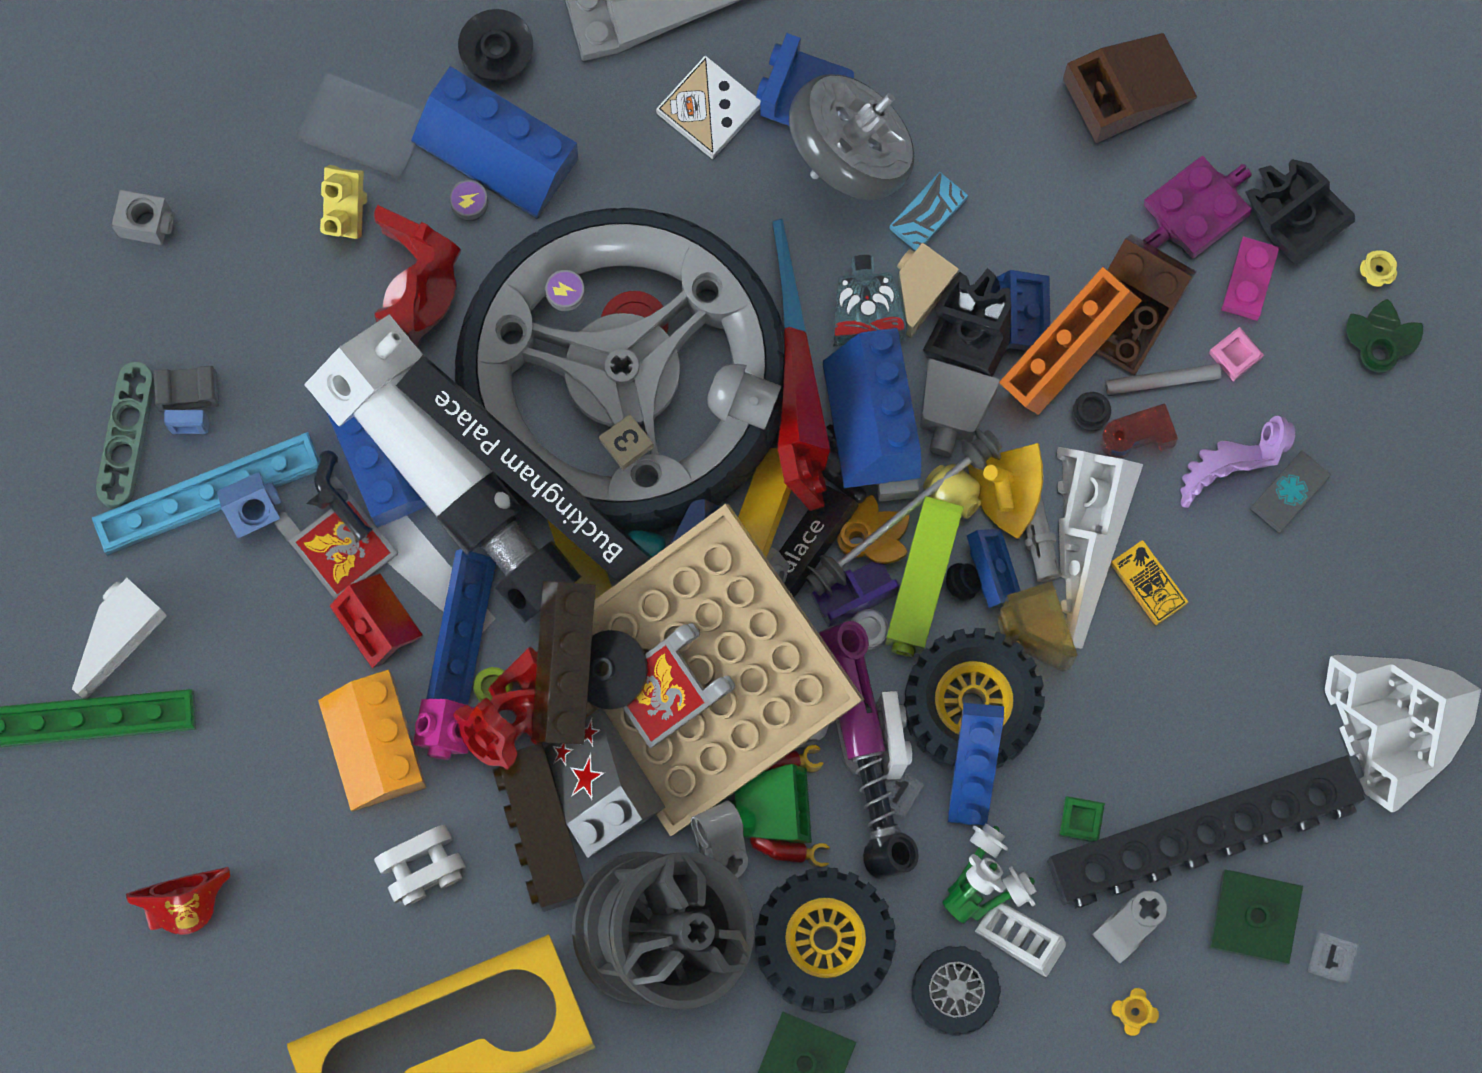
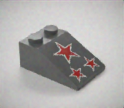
M599 708L586 717L584 745L551 743L545 747L566 824L587 858L613 845L666 808L604 709Z

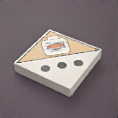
M704 56L656 108V114L713 160L760 109L761 100L757 99L756 96L707 56Z

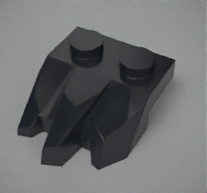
M1292 159L1289 162V173L1286 175L1271 165L1259 168L1258 170L1266 185V189L1260 191L1253 188L1245 191L1262 227L1271 241L1280 247L1279 249L1295 265L1299 264L1355 222V213L1330 190V181L1311 163Z
M988 268L973 285H970L966 275L959 272L945 288L934 310L939 319L923 349L925 354L930 358L993 377L1010 341V288H1003L998 291L1000 283L996 275Z

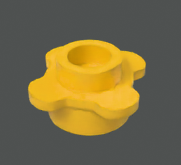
M1134 988L1131 990L1129 997L1123 1001H1115L1111 1007L1112 1014L1121 1019L1124 1024L1125 1033L1130 1036L1138 1035L1143 1026L1148 1023L1153 1024L1159 1019L1158 1009L1152 1007L1150 1001L1146 998V992L1141 988ZM1133 1008H1137L1139 1010V1014L1137 1016H1134L1131 1011Z

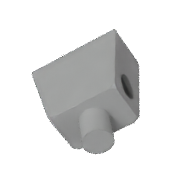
M933 359L929 360L920 427L934 432L929 448L931 452L941 456H951L956 439L972 442L975 436V429L979 428L996 395L1000 379Z

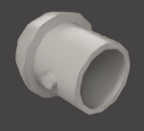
M724 365L716 373L707 396L708 407L714 415L724 422L727 416H730L764 430L781 386L745 372L747 365Z

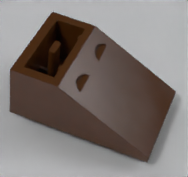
M1164 33L1095 50L1068 62L1063 81L1096 143L1197 99V95Z
M1130 234L1122 243L1108 271L1142 301L1095 353L1136 375L1197 271Z

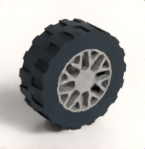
M947 946L936 950L923 960L912 981L911 997L916 1013L929 1028H933L943 1035L960 1036L973 1033L984 1026L998 1008L1001 994V986H999L998 981L999 976L997 971L993 969L988 958L985 959L977 950L973 951L966 946Z

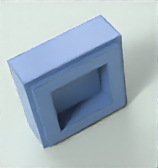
M164 410V424L170 433H209V419L203 410Z

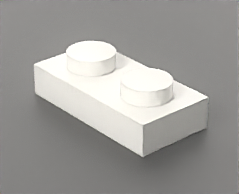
M897 691L882 692L876 703V709L886 747V752L882 753L884 757L882 759L884 773L888 775L885 780L901 779L907 765H910L912 762L910 741H905L903 728L906 727L907 722L906 709L904 705H899Z

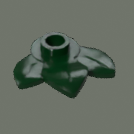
M1385 299L1372 309L1367 318L1358 314H1350L1346 331L1350 342L1361 350L1360 356L1363 364L1371 371L1386 372L1396 365L1399 357L1411 355L1415 352L1422 340L1423 324L1418 322L1401 324L1395 307L1389 299ZM1373 350H1382L1385 353V359H1376L1373 355Z

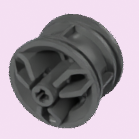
M648 851L631 852L609 860L587 880L574 908L572 939L576 957L582 970L589 980L604 994L630 1004H656L670 1009H694L716 1001L726 994L739 980L752 952L754 918L750 901L743 886L736 876L718 861L705 855L688 852L670 854ZM642 893H644L646 897L643 903L639 899ZM685 957L686 961L682 965L681 960Z

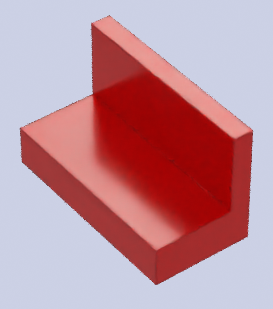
M380 573L348 585L330 605V608L372 668L382 665L399 647L419 640L423 636Z

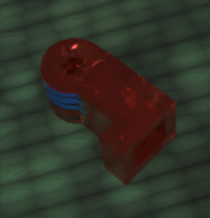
M1164 403L1109 422L1104 428L1100 443L1101 449L1107 456L1122 459L1128 456L1132 449L1157 442L1160 451L1173 448L1177 443L1178 437Z

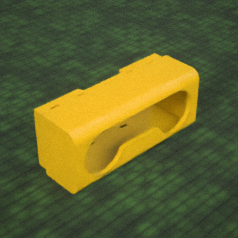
M549 934L287 1043L296 1073H322L323 1064L328 1053L344 1038L502 972L524 970L544 980L555 998V1021L551 1031L542 1042L528 1050L510 1052L491 1045L485 1039H477L408 1068L404 1073H537L592 1050L596 1046L554 942Z

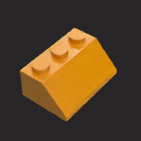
M389 669L353 680L318 700L352 812L427 788L395 680Z

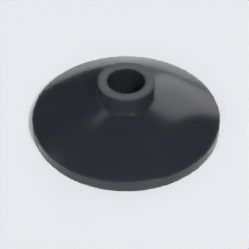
M490 9L474 15L467 21L459 35L458 50L464 66L472 74L488 81H502L516 76L527 66L533 52V38L529 27L518 15L507 10ZM499 45L503 47V52L494 55L490 52V49L493 46Z
M616 630L601 631L592 635L587 701L601 709L613 710L623 708L632 703L644 688L648 673L646 655L641 645L629 634ZM606 662L609 670L605 676H602L601 666Z

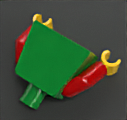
M810 745L802 754L792 751L736 791L735 800H729L735 806L742 819L743 837L750 840L752 848L774 860L803 863L805 860H808L809 864L816 868L825 867L829 864L826 862L820 863L814 858V852L817 848L830 849L827 844L818 843L810 848H807L804 844L812 843L807 772H816L824 764V762L811 763L807 755L819 753L821 750L819 746Z

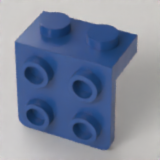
M786 33L783 44L776 43L769 61V65L774 67L769 78L763 76L756 98L761 100L760 116L789 126L790 105L794 96L803 85L815 77L826 74H839L854 78V72L849 68L800 52L801 38Z

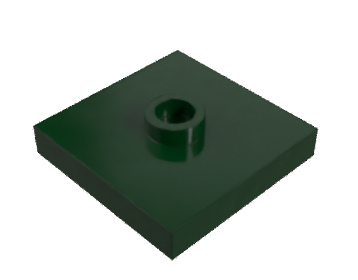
M1225 869L1222 875L1209 948L1285 965L1290 964L1303 886Z
M782 1012L758 1073H845L857 1042Z

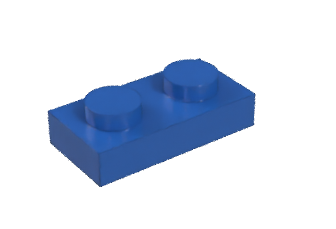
M976 530L966 535L970 546V555L976 565L982 584V593L987 600L988 607H1012L1024 602L1002 530Z

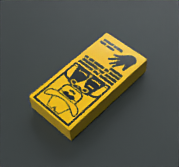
M1143 540L1111 561L1110 565L1155 626L1188 604V600Z

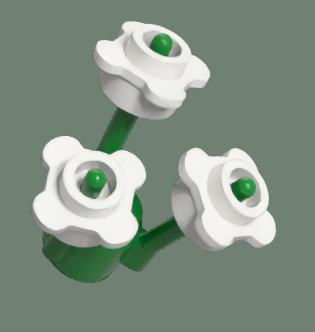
M985 823L981 830L974 825L972 829L975 830V833L969 841L978 846V849L969 857V863L959 878L947 889L950 894L942 901L945 908L959 922L965 924L971 917L979 921L988 911L1010 898L1014 900L1018 907L1028 901L1032 907L1036 904L1031 897L1032 894L1037 892L1033 885L1035 883L1034 878L1029 877L1025 871L1018 874L1013 866H1011L1009 870L1012 874L1001 880L1003 875L1001 867L990 858L981 860L986 852L996 858L1002 849L1007 851L1008 847L1002 844L1006 836L999 832L998 826L991 827ZM994 889L1001 892V894L982 905L980 904L984 900L981 893L989 895Z

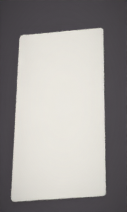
M408 516L378 527V530L398 553L388 564L444 612L452 567ZM488 609L482 633L496 619Z

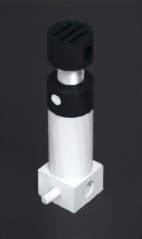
M389 314L340 346L304 385L339 427L353 417L357 419L436 515V520L465 555H468L477 547H480V549L483 547L485 551H488L487 554H490L494 562H497L496 565H499V568L503 570L506 576L495 586L496 590L525 624L541 611L543 581L575 583L582 576L553 541H550L541 549L535 547V544L530 541L531 539H528L526 533L521 530L522 528H519L515 521V516L526 505L514 490L396 386L423 354Z

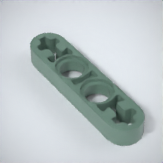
M141 362L125 364L120 369L117 377L96 483L98 499L110 509L130 503L134 496L154 394L153 373ZM137 372H140L143 379L146 380L145 383H138L136 389V396L138 399H143L142 402L132 399L133 387L127 381L128 378H135ZM127 408H135L140 413L138 422L129 427L121 425L119 422L121 412ZM121 444L129 445L132 448L131 458L125 463L114 462L112 452L115 447ZM110 468L120 472L118 484L124 490L123 494H116L114 500H111V496L105 492L106 488H113L116 476L113 472H108ZM129 472L128 476H125L121 473Z

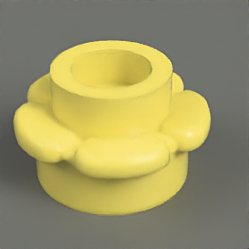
M1372 251L1367 254L1366 260L1361 262L1360 272L1362 276L1367 278V283L1375 287H1381L1385 283L1391 284L1396 279L1397 262L1393 255L1387 251ZM1376 266H1381L1382 271H1376Z

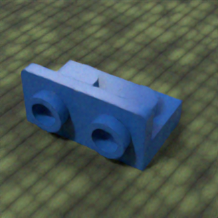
M1009 270L997 276L1000 283L998 291L1003 288H1010L1011 327L1010 341L1007 349L1028 350L1050 326V279L1047 275Z

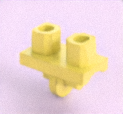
M334 165L324 167V181L321 182V195L324 197L321 233L353 239L362 237L363 205L367 203V193L363 191L364 171L342 169Z

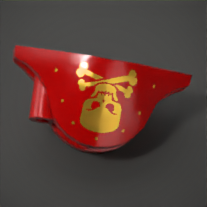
M229 867L164 881L126 893L128 903L145 910L150 930L163 928L173 934H191L203 928L210 920L214 911L216 895L222 885L230 878Z

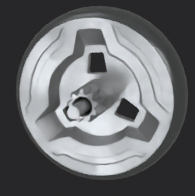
M839 74L821 75L803 85L794 96L790 105L789 127L798 151L812 169L810 172L813 179L820 177L838 191L863 200L883 199L898 191L906 183L914 166V147L906 125L891 106L895 97L888 93L883 98L866 84Z

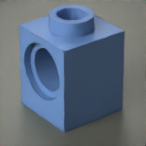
M260 472L217 491L221 508L237 538L280 519L276 507L277 504L282 502L272 481L265 484ZM249 500H260L259 504L254 507L243 506Z

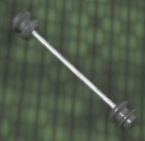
M975 429L977 439L972 443L964 439L961 441L962 453L965 458L947 472L942 479L932 484L838 562L832 557L821 555V566L817 569L807 566L806 568L810 575L805 579L811 588L819 596L826 593L829 597H832L831 587L834 584L846 585V574L842 568L923 503L925 496L930 497L934 494L945 479L957 475L969 464L977 469L984 470L987 466L986 460L990 457L1000 460L999 450L1002 448V445L996 436L989 430L983 433L981 430Z

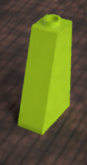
M925 496L885 645L891 646V651L895 654L914 657V653L921 654L925 649L964 506Z

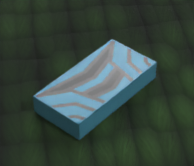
M939 172L890 225V230L916 251L922 242L926 245L965 203L968 195Z

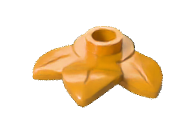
M867 496L864 502L858 503V508L837 536L840 550L847 555L859 545L851 543L850 540L852 538L860 537L865 540L898 512H879L874 496ZM909 515L905 516L855 558L866 556L879 564L894 563L903 559L907 555V550L899 540L907 530Z

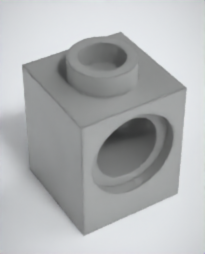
M120 190L111 224L117 236L163 245L165 234L171 233L174 224V212H171L165 198ZM146 212L154 214L150 222L137 224V219L141 214Z

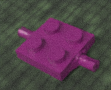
M1202 155L1144 199V206L1156 218L1159 228L1144 238L1143 241L1158 248L1169 239L1180 245L1194 259L1251 215L1252 208L1240 197L1236 190L1237 186L1252 176L1250 170L1246 169V165L1241 164L1229 175L1224 176L1217 172Z

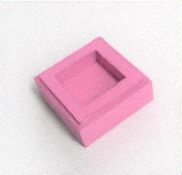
M1240 327L1209 351L1211 357L1233 382L1264 356Z

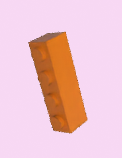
M1102 267L999 383L1024 407L1039 415L1142 300L1112 273Z

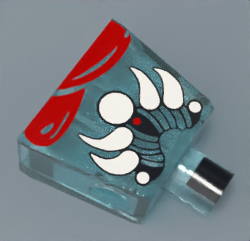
M872 255L852 257V275L838 277L833 347L843 346L861 332L898 328L900 341H905L907 326L892 274L888 272L875 273Z

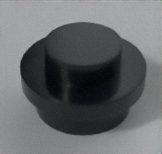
M1098 392L1083 393L1076 399L1073 405V417L1077 424L1085 429H1100L1110 419V402L1104 395Z
M956 563L947 570V588L959 600L968 601L974 598L981 589L982 584L977 569L972 564Z

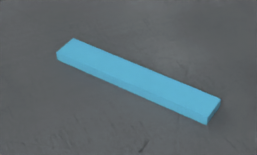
M306 432L92 517V521L105 554L110 555L222 510L217 491L248 476L260 472L265 484L272 481L275 488L315 473L320 460L311 437Z

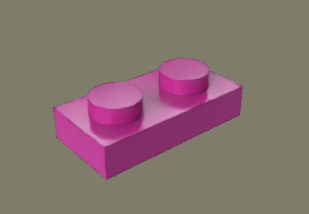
M1243 236L1222 304V311L1258 321L1280 247Z

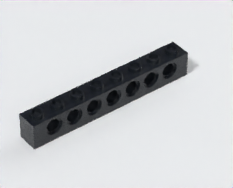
M1346 755L1050 856L1047 863L1063 906L1073 903L1075 909L1097 902L1096 894L1110 890L1112 896L1130 891L1135 888L1134 881L1148 877L1149 883H1154L1172 876L1170 871L1172 868L1185 864L1188 871L1209 863L1207 856L1222 852L1224 858L1236 855L1246 850L1245 843L1259 839L1261 845L1274 842L1283 838L1281 832L1283 830L1296 827L1299 833L1320 825L1318 818L1333 814L1334 820L1347 817L1357 812L1355 806L1364 801L1365 798L1349 756ZM1310 787H1318L1325 792L1327 798L1325 805L1318 806L1311 802L1308 794ZM1280 799L1288 804L1290 808L1288 818H1279L1273 813L1271 807L1273 800ZM1237 812H1245L1251 816L1253 820L1251 831H1243L1236 826L1234 817ZM1206 824L1215 830V843L1206 844L1199 839L1197 834L1199 825ZM1171 837L1178 842L1180 850L1177 856L1170 857L1162 852L1160 848L1162 838ZM1124 851H1137L1143 860L1142 867L1139 869L1128 868L1123 862ZM1091 862L1101 864L1106 873L1104 881H1091L1085 872L1086 865Z

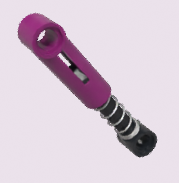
M847 621L820 631L819 635L865 699L838 719L848 760H853L854 763L858 762L859 768L855 774L861 776L863 786L860 788V792L865 793L867 801L864 809L869 811L871 818L868 827L872 828L870 833L872 840H869L864 849V865L873 877L884 879L913 870L919 858L918 848L910 836L901 833L900 826L894 823L892 815L896 810L890 806L888 796L892 792L886 789L884 779L888 775L882 772L880 761L884 757L879 756L886 752V747L864 657L869 646L868 636L860 624L855 621Z

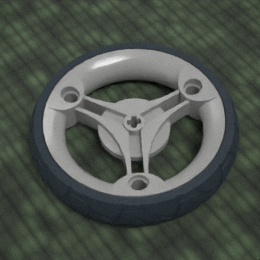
M606 208L586 211L553 222L539 229L538 232L527 236L508 251L488 273L479 286V290L472 298L463 320L456 349L455 383L626 534L637 530L657 532L680 525L690 504L696 500L705 499L718 506L752 475L764 459L775 440L781 424L785 364L784 327L775 303L758 274L738 252L712 232L701 228L691 221L654 210ZM633 266L656 270L682 282V292L675 299L645 318L626 313L611 314L594 320L580 332H571L533 323L531 315L532 310L546 296L545 287L547 280L552 274L560 270H570L580 275L599 268ZM702 290H712L718 296L713 301L705 302L700 300L697 295ZM687 306L693 316L671 336H668L662 327ZM704 324L725 330L731 348L733 364L747 365L745 372L778 384L781 388L764 430L727 416L725 422L720 419L714 431L697 450L677 462L669 457L659 455L655 441L654 418L667 408L677 391L680 379V362L677 352L694 332ZM511 331H518L523 335L521 340L514 344L504 342L503 337ZM535 339L568 348L566 358L533 349ZM525 362L562 375L565 377L567 389L572 400L586 416L598 423L613 427L631 414L639 425L644 424L646 435L653 442L654 448L650 450L649 455H643L626 469L622 470L620 467L613 477L588 473L570 466L551 454L529 430L516 403L512 374L521 368ZM620 366L622 369H625L629 366V374L625 375L623 372H619L616 375L615 367ZM650 472L658 479L653 486L643 487L636 482L637 477L642 473ZM514 490V492L518 495V497L523 501V503L526 506L538 512L531 504H529L523 497H521Z

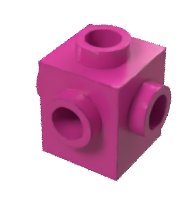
M421 699L419 715L415 723L413 745L428 749L427 756L442 760H450L451 754H468V748L460 735L459 724L453 716L458 708L466 705L448 699Z

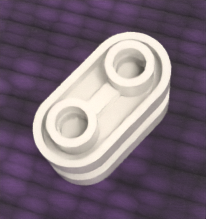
M446 825L432 828L385 851L374 859L381 875L393 871L397 879L395 883L388 887L394 903L403 901L405 906L412 905L427 896L425 890L437 884L443 889L462 879L460 872L465 870L466 866L460 853L447 856L443 846L453 840ZM429 854L433 863L411 873L407 864Z

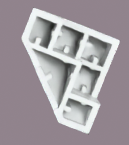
M1348 655L1330 656L1324 690L1330 705H1337L1344 725L1339 727L1348 752L1350 756H1357L1364 773V777L1359 778L1364 793L1390 812L1398 811L1451 763L1475 723L1481 693L1479 687L1450 670L1411 659Z

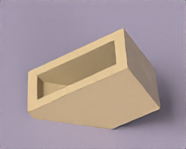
M923 242L915 252L909 249L897 265V268L900 269L898 289L905 334L912 338L937 306L945 288L959 272L956 266Z

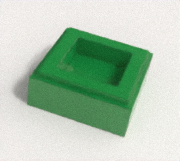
M1066 796L1059 836L1087 842L1099 840L1105 803Z

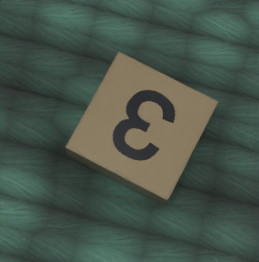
M631 414L599 436L600 442L622 470L654 448L653 442Z

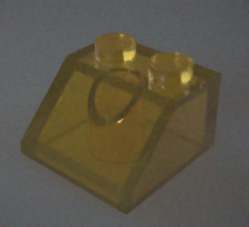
M1047 582L1007 595L1000 609L1001 615L997 616L1001 633L1006 635L1005 638L1010 637L1012 645L1016 641L1024 647L1022 652L1062 672L1070 670L1078 654L1053 582Z

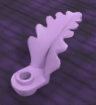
M1274 416L1263 426L1259 445L1248 446L1231 441H1220L1217 443L1218 450L1216 451L1202 449L1199 455L1203 461H1191L1188 464V469L1192 472L1186 473L1182 477L1186 486L1180 489L1182 494L1181 506L1189 508L1196 495L1201 493L1202 488L1209 486L1218 477H1226L1235 471H1249L1256 468L1278 465L1282 453L1289 451L1295 439L1293 423L1288 422L1285 417Z

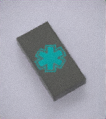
M1301 450L1250 509L1277 532L1281 533L1329 479L1331 474Z

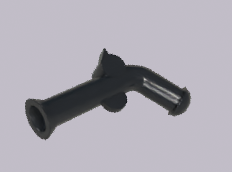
M324 451L319 456L320 462L314 478L318 494L306 504L315 505L321 509L330 506L353 533L355 542L358 543L373 528L366 526L346 503L348 500L347 492L343 489L335 490L331 485L330 478L335 464L338 463V456L333 451Z

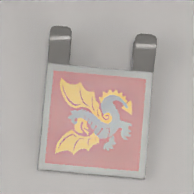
M332 474L330 478L331 485L335 490L343 489L347 492L348 500L346 503L366 526L373 528L366 537L356 543L353 533L332 509L303 531L298 529L286 512L279 513L280 519L274 521V524L331 596L336 599L348 585L370 577L395 558L398 553L350 495L337 476Z
M693 623L682 625L645 654L648 673L644 688L632 703L623 707L649 748L659 744L736 687L734 681L727 675L716 679L704 689L678 650L699 637L700 632Z

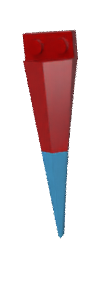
M783 218L773 221L782 285L785 334L784 390L778 453L784 483L812 511L824 507L822 492L826 491V483L821 471L826 468L830 445Z

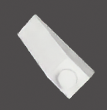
M128 578L122 583L116 582L109 587L103 595L104 601L98 608L72 690L83 699H87L167 617L161 608Z

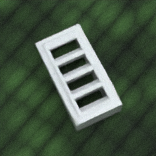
M1005 903L988 911L975 930L976 934L1044 977L1049 975L1066 947L1063 936ZM1004 914L1009 918L997 935L992 931ZM1018 923L1022 927L1011 943L1007 941V938ZM1032 932L1036 936L1028 949L1024 951L1021 947ZM1044 942H1048L1049 944L1040 959L1035 957Z

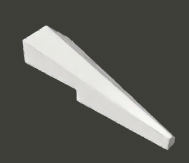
M1058 447L1057 458L1062 460L1063 481H1058V492L1063 495L1064 517L1059 518L1061 577L1066 582V600L1061 601V611L1066 613L1067 637L1062 638V645L1082 649L1143 464Z

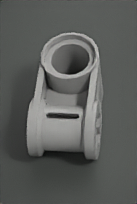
M724 801L691 818V826L696 838L698 854L718 861L729 869L736 878L740 877L747 868L748 856L743 837L742 819L735 806L730 801Z
M1143 891L1132 897L1119 911L1114 912L1092 935L1120 964L1164 920L1167 914L1166 901L1157 892ZM1140 900L1143 903L1154 902L1156 905L1152 910L1155 915L1154 919L1151 916L1142 918L1139 915V912L1142 910V906L1139 904Z

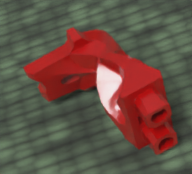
M377 205L374 217L375 222L382 228V234L403 244L417 261L391 281L386 289L383 308L378 309L374 317L376 322L390 314L419 349L421 337L444 318L452 304L457 290L454 265L461 253V249L450 239L434 231L428 224L423 222L418 224Z
M531 646L490 685L488 691L493 697L491 701L486 697L474 709L466 705L458 708L453 714L459 724L463 742L469 751L477 759L489 766H502L506 770L513 766L517 757L514 743L524 732L531 737V741L535 745L541 742L532 739L538 651L536 652ZM511 682H518L521 687L517 691L506 692L505 690L506 686ZM504 710L512 711L516 716L515 721L510 724L499 712Z

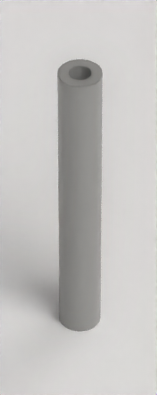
M1219 364L1109 379L1105 380L1107 395L1215 380L1221 379V369Z

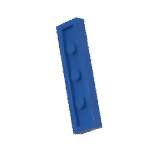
M461 549L455 552L426 699H448L464 705L469 703L496 562L490 556L473 551L465 555Z
M963 704L948 808V822L967 825H985L988 822L1004 721V706Z

